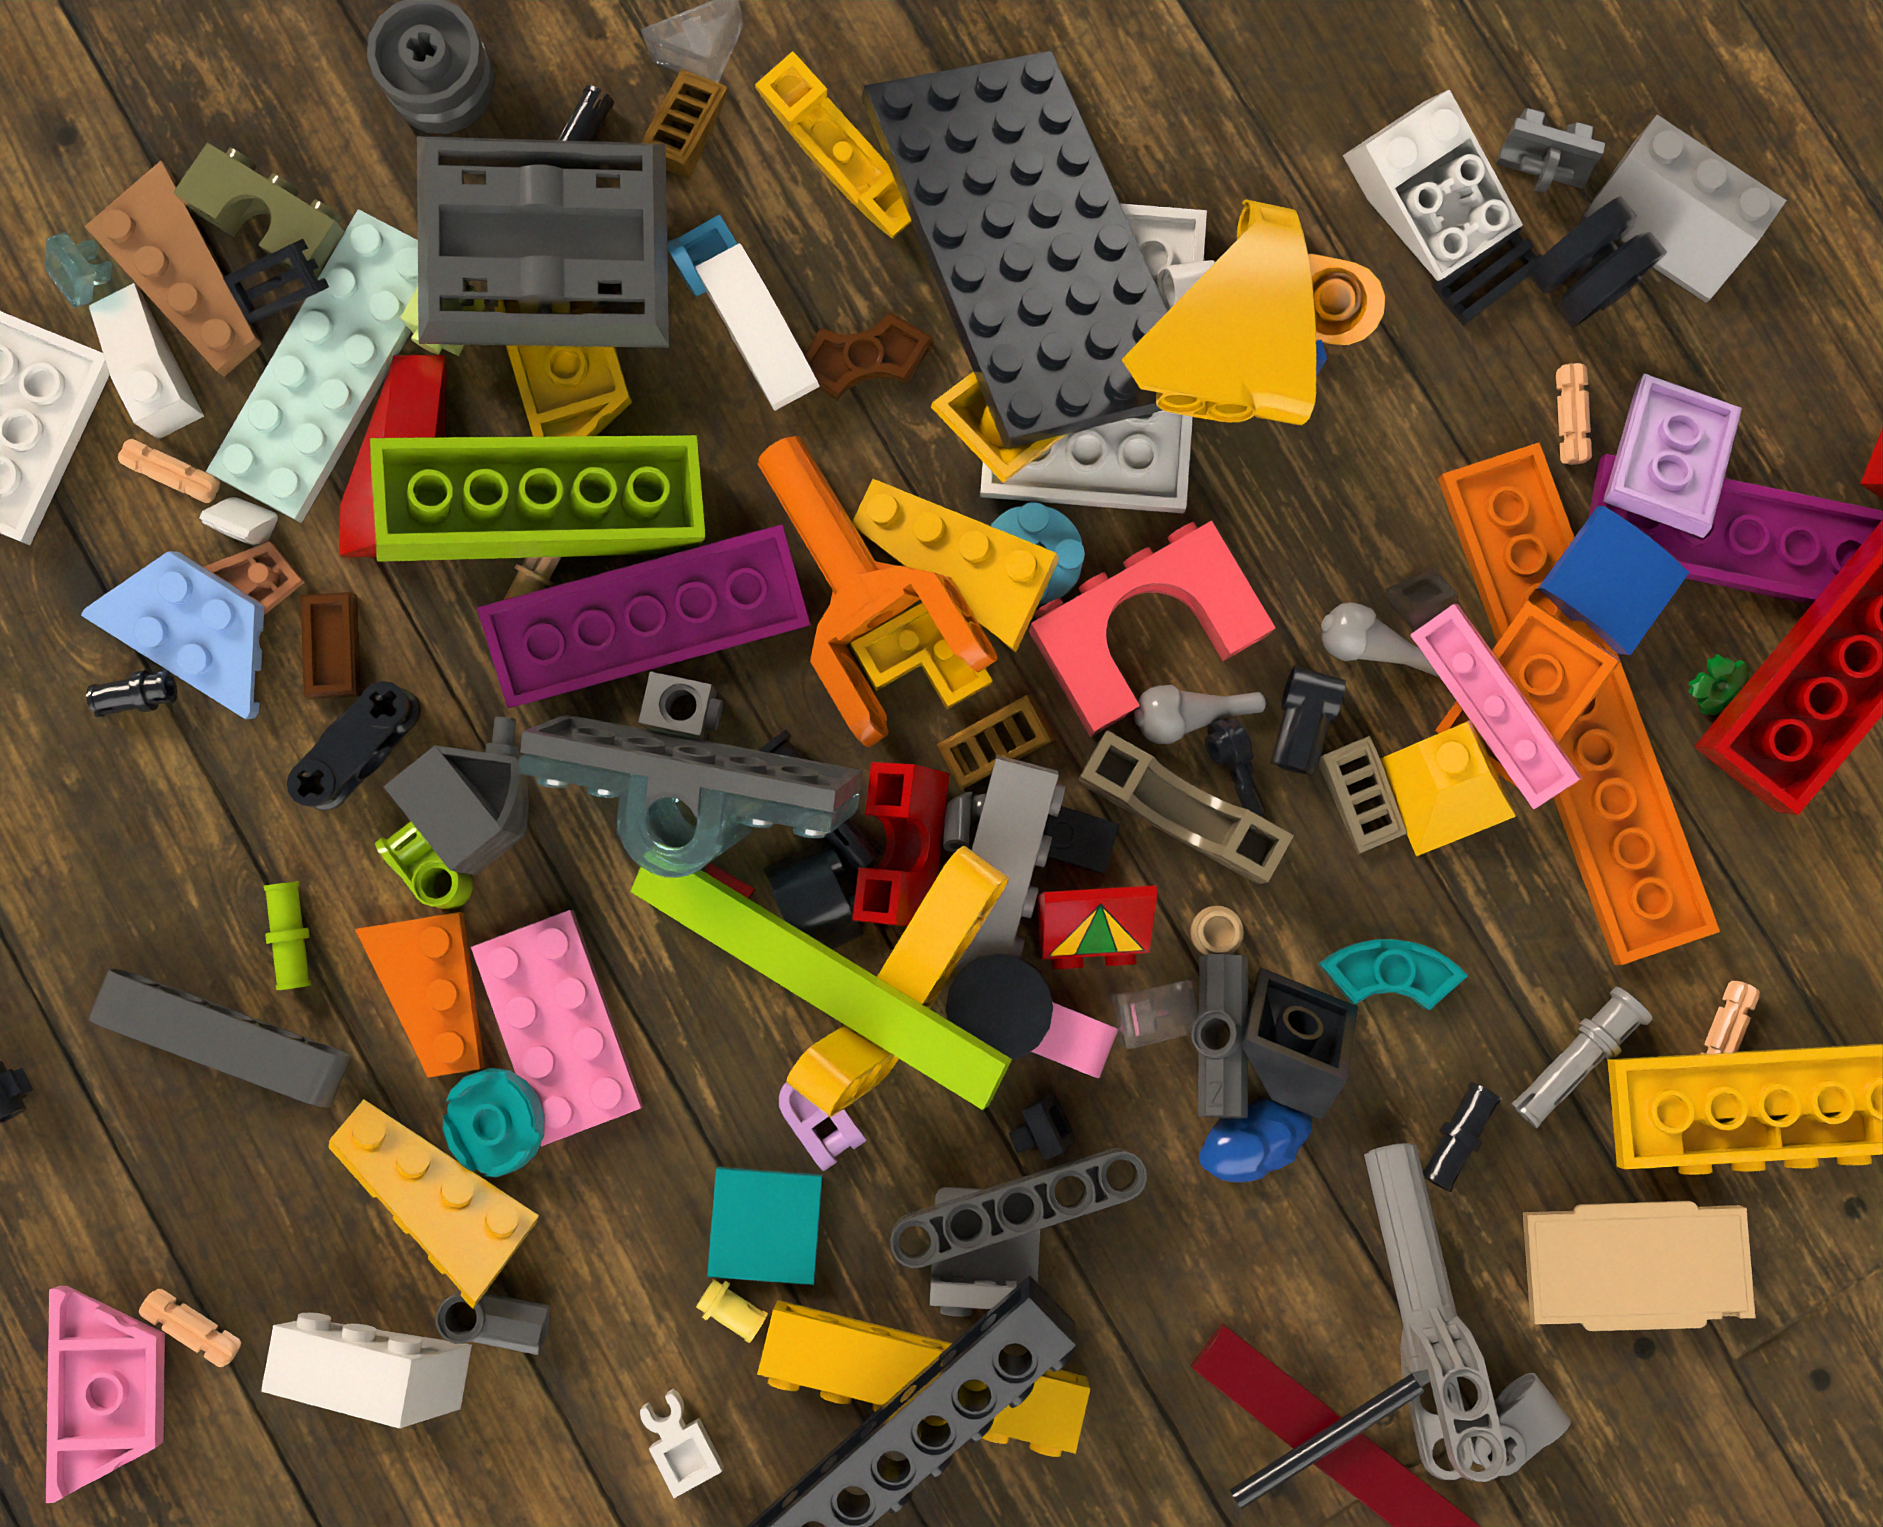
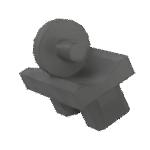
M1530 108L1525 109L1520 118L1516 117L1498 153L1496 164L1535 175L1533 190L1538 193H1546L1552 180L1583 189L1593 167L1600 161L1604 153L1605 143L1595 140L1594 127L1575 122L1567 125L1565 131L1547 126L1548 118L1544 112Z

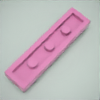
M1458 604L1451 605L1411 634L1415 643L1533 809L1538 808L1582 779V776Z

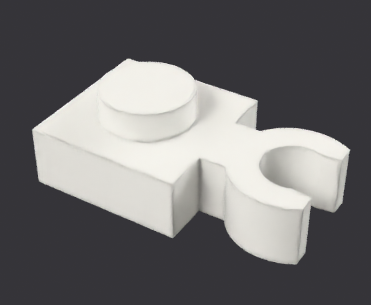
M672 1389L665 1396L671 1408V1415L664 1418L657 1416L653 1411V1407L648 1402L640 1409V1416L645 1427L652 1432L659 1433L661 1437L660 1440L650 1446L649 1451L673 1498L721 1473L724 1465L700 1418L685 1425L682 1419L684 1412L683 1399L675 1389Z

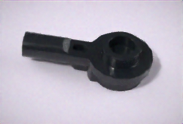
M1218 719L1210 723L1207 730L1208 736L1205 737V746L1209 756L1215 763L1223 764L1228 768L1242 808L1248 809L1258 816L1264 814L1266 808L1251 776L1255 773L1251 762L1254 755L1246 730L1235 719H1229L1228 721Z

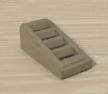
M1370 736L1320 757L1318 766L1357 854L1407 834L1381 760ZM1359 758L1363 768L1342 776L1339 766ZM1368 777L1372 787L1349 795L1347 785ZM1375 796L1377 797L1380 806L1359 815L1356 814L1354 805ZM1385 815L1389 825L1364 835L1361 827L1362 824Z

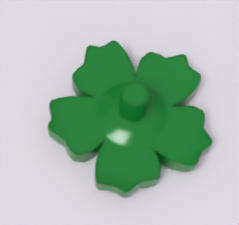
M1718 654L1714 658L1707 660L1708 674L1700 672L1696 679L1688 683L1690 686L1688 692L1693 697L1698 698L1697 704L1700 706L1701 713L1713 716L1718 714L1739 693L1740 687H1744L1749 681L1750 668L1747 667L1744 661L1739 660L1734 663L1731 659L1723 658Z

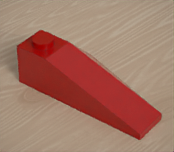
M445 355L393 356L340 504L339 556L376 557L370 438H446L447 357Z

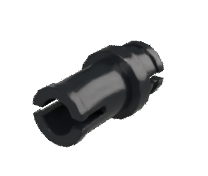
M147 670L132 673L128 679L88 686L86 699L91 712L94 711L95 717H104L108 714L138 709L140 712L145 713L156 710L159 704L174 703L177 699V685L174 677L170 676L168 670H162L153 674Z

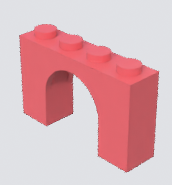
M1212 521L1200 528H1197L1194 522L1181 527L1168 536L1170 545L1154 554L1150 547H1147L1123 562L1126 568L1124 571L1110 579L1105 572L1101 573L1078 588L1081 592L1080 596L1065 604L1061 598H1057L1035 611L1034 615L1037 620L1031 623L1029 633L1090 737L1131 715L1140 706L1113 661L1106 638L1109 616L1118 605L1128 598L1143 593H1162L1183 602L1199 620L1222 661L1264 639L1275 629L1274 624Z

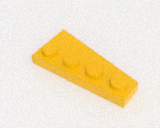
M872 479L852 521L859 533L902 566L951 577L978 623L1015 652L1022 641L1060 559L1056 552L875 479Z
M364 1099L329 1141V1149L372 1197H377L392 1213L394 1222L406 1235L409 1233L426 1251L428 1260L442 1275L446 1274L461 1291V1297L472 1309L477 1305L538 1220L539 1215L473 1171L465 1168L458 1161Z

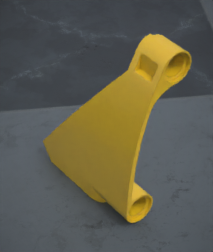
M1245 199L1242 202L1245 207L1242 210L1237 227V241L1121 360L1140 389L1156 392V404L1163 411L1229 423L1246 421L1255 416L1262 419L1303 425L1310 418L1316 399L1315 309L1309 257L1303 230L1296 210Z

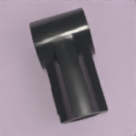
M1296 665L1293 666L1282 696L1281 709L1284 710L1269 764L1294 773L1310 776L1316 774L1329 723L1332 724L1335 721L1343 700L1346 680Z

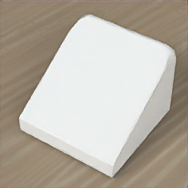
M230 497L202 511L199 519L202 520L203 524L221 534L256 547L268 542L278 520V515L275 512L238 497Z

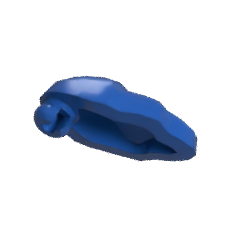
M1266 1098L1252 1102L1248 1105V1118H1220L1216 1122L1200 1150V1164L1204 1170L1223 1181L1237 1183L1264 1178L1268 1172L1279 1170L1295 1161L1299 1148L1306 1142L1312 1132V1118L1306 1113L1286 1105H1279Z

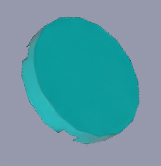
M489 1068L464 1077L450 1091L446 1102H449L447 1114L443 1115V1132L449 1150L462 1166L470 1171L478 1170L481 1173L487 1174L485 1176L498 1177L523 1168L537 1154L544 1137L545 1115L538 1095L525 1079L510 1070Z

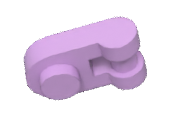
M787 1083L782 1086L779 1094V1108L788 1124L822 1171L837 1162L835 1157L849 1146L856 1149L867 1141L865 1134L846 1108L830 1117L838 1129L822 1139L814 1129V1126L826 1119L828 1115Z

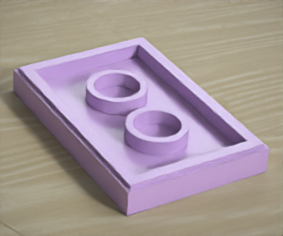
M1643 373L1636 384L1603 502L1704 538L1712 528L1742 408Z

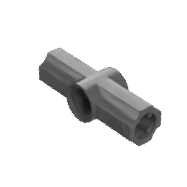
M1207 954L1206 956L1199 957V1016L1193 1023L1191 1031L1192 1043L1199 1052V1117L1222 1119L1248 1118V1056L1242 1048L1248 1018V957L1243 955ZM1228 1024L1231 1033L1230 1040L1225 1047L1220 1049L1216 1040L1217 1033L1223 1025Z

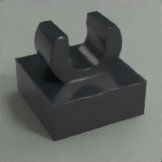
M1055 1092L1038 1098L1022 1111L1027 1122L1018 1125L1016 1130L1008 1133L1017 1153L1038 1145L1044 1160L1064 1153L1076 1141Z

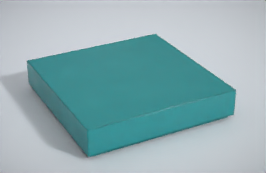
M717 1167L707 1277L814 1285L823 1174Z

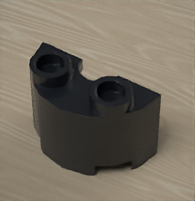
M820 841L764 867V873L773 888L771 890L787 923L830 949L837 948L864 935L859 925L863 922L852 920L856 893L854 891L845 896L837 879V876L845 873V870L832 844L823 848Z

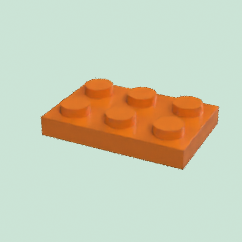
M1532 601L1525 603L1492 650L1558 744L1562 742L1621 662L1619 658ZM1457 701L1435 730L1438 733L1470 721ZM1481 736L1498 775L1517 787Z

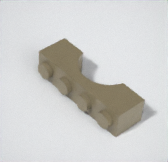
M1106 731L1101 737L1077 780V783L1256 884L1269 882L1294 835L1250 810L1229 804L1189 784L1162 766L1152 755L1109 731Z

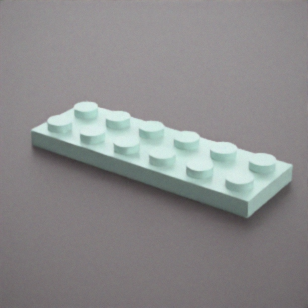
M359 209L318 277V280L325 277L330 287L306 298L206 470L207 473L300 523L303 522L384 381L393 356L400 353L412 332L400 317L418 286V240Z

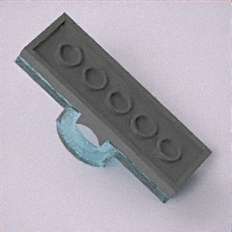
M566 714L522 731L520 752L525 754L520 756L518 770L519 774L537 777V783L546 787L564 788L568 787L571 783L588 787L587 793L597 797L613 798L620 795L616 835H620L624 848L638 865L653 874L669 878L684 877L699 871L750 834L751 827L769 828L774 823L792 826L793 833L808 838L825 837L826 833L830 834L857 812L859 794L857 793L861 788L863 770ZM679 800L690 807L694 816L697 817L696 826L684 818L680 810Z

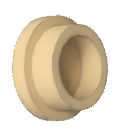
M1223 906L1207 907L1201 910L1192 921L1190 928L1191 940L1195 948L1205 956L1207 954L1231 955L1239 948L1243 940L1242 922L1238 915L1229 908Z

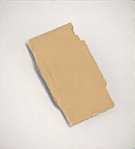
M1691 1201L1580 1204L1574 1208V1211L1523 1212L1530 1321L1535 1325L1582 1323L1583 1327L1588 1331L1702 1328L1706 1325L1707 1320L1722 1319V1316H1736L1740 1319L1756 1318L1747 1208L1743 1206L1697 1207Z

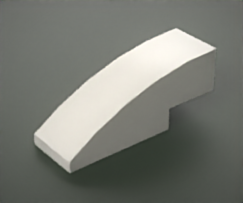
M740 243L695 267L709 298L727 326L732 340L774 411L819 387L818 381L788 325Z

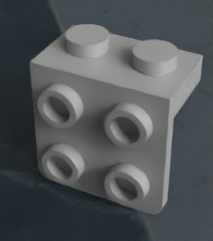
M943 1187L936 1193L935 1205L983 1189ZM1021 1192L1009 1195L1003 1204L1004 1216L1012 1221H1021L1027 1218L1032 1209L1031 1198ZM970 1209L957 1212L951 1221L952 1231L957 1236L963 1238L975 1235L981 1226L980 1215ZM1040 1229L933 1263L931 1266L930 1306H940V1313L948 1316H971L973 1308L992 1309L1029 1275L1038 1283Z

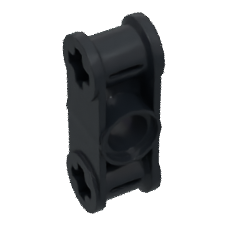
M386 681L373 683L366 688L351 707L324 731L319 741L302 760L292 768L288 775L287 788L293 800L302 806L327 811L341 806L354 790L383 764L390 751L416 725L420 718L421 708L415 695L392 682ZM388 699L394 700L393 706L397 709V712L392 717L387 715L389 711L384 706ZM317 776L323 777L320 783L325 790L321 795L315 794L318 787L313 781Z

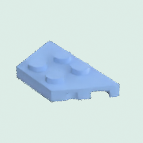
M166 552L83 610L81 616L246 720L257 717L260 702H254L255 671H261L262 649L259 645V636L263 631L264 605L180 552Z

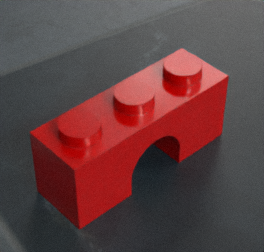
M871 762L865 815L880 819L886 831L887 843L883 859L875 868H858L852 920L902 927L909 925L938 877L950 773L916 764Z

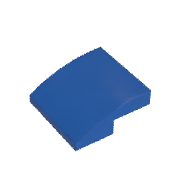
M1597 506L1538 589L1570 620L1585 622L1617 654L1631 655L1690 572L1664 548L1633 524L1605 506Z

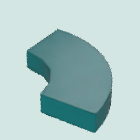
M1376 939L1351 944L1330 954L1317 964L1351 1004H1357L1373 994L1393 992L1407 996L1423 1009L1430 1010L1468 977L1456 963L1438 951L1418 943L1395 939Z

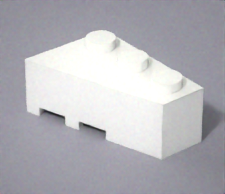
M300 1313L298 1314L297 1321L273 1325L261 1392L392 1427L403 1428L461 1409L472 1345L453 1344L446 1340L377 1330L375 1327L363 1324L345 1325L331 1322V1317L325 1314Z

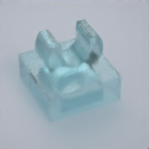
M64 232L47 238L45 270L71 306L76 308L92 302L94 284H103L111 279L112 264L110 261L98 265L88 263V260L97 257L98 245L94 240H86L75 245L69 235Z

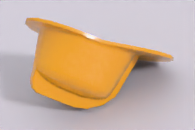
M1308 254L1313 286L1316 341L1322 339V342L1328 344L1350 345L1364 340L1377 328L1384 314L1385 294L1380 280L1370 269L1355 262Z

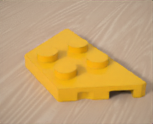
M498 300V307H495L496 312L521 314L518 300ZM571 301V314H605L603 308H593L592 301ZM506 345L533 437L597 436L632 403L615 347Z

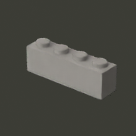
M1000 755L996 756L972 851L1007 875L1009 881L957 965V969H962L977 957L990 954H1009L1021 957L1025 938L1016 936L1021 916L1027 918L1032 916L1038 887L1029 885L1034 865L1045 866L1052 840L1051 836L1043 835L1048 814L1058 817L1066 788L1065 785L1057 784L1059 775L1057 770Z

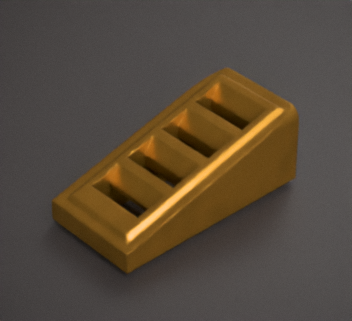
M681 69L642 143L665 144L666 137L684 143L682 149L665 144L666 171L689 180L691 179L729 92L727 86ZM688 87L711 95L708 102L706 103L685 95ZM682 104L702 113L699 118H696L678 110ZM673 121L693 128L691 133L688 134L671 127Z
M1030 694L1025 695L936 745L960 790H963L991 775L995 760L990 762L976 735L984 732L996 755L1019 760L1056 740L1035 698ZM1020 712L1024 715L1035 736L1030 741H1027L1014 715ZM1001 722L1004 723L1017 747L1010 752L995 726ZM965 741L980 767L971 772L958 745Z

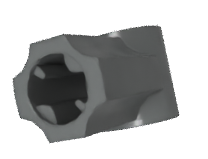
M460 1290L446 1298L439 1305L436 1312L435 1324L437 1330L446 1341L453 1344H465L471 1341L539 1355L542 1352L551 1320L550 1305L491 1294L488 1291L485 1292L474 1307L477 1314L475 1326L463 1325L457 1319V1303L466 1302L461 1297Z

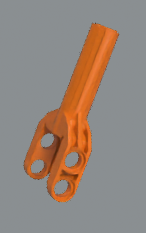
M800 436L783 438L770 445L758 458L759 462L757 463L833 590L830 605L817 625L810 662L848 727L863 745L870 748L888 736L887 714L846 645L894 619L898 614L921 599L954 655L964 659L978 673L997 661V655L991 642L951 577L875 561Z

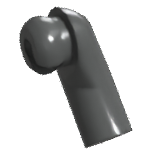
M965 792L948 802L944 817L943 847L945 850L956 852L962 846L969 848L970 826L974 825V821H980L986 794L974 795L973 792Z

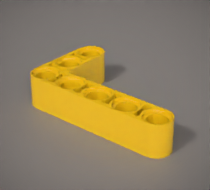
M960 847L941 870L877 977L931 1009L1003 893L1009 877L968 847ZM844 1025L809 1047L790 1071L786 1083L829 1117H833L880 1084L894 1068L899 1058Z

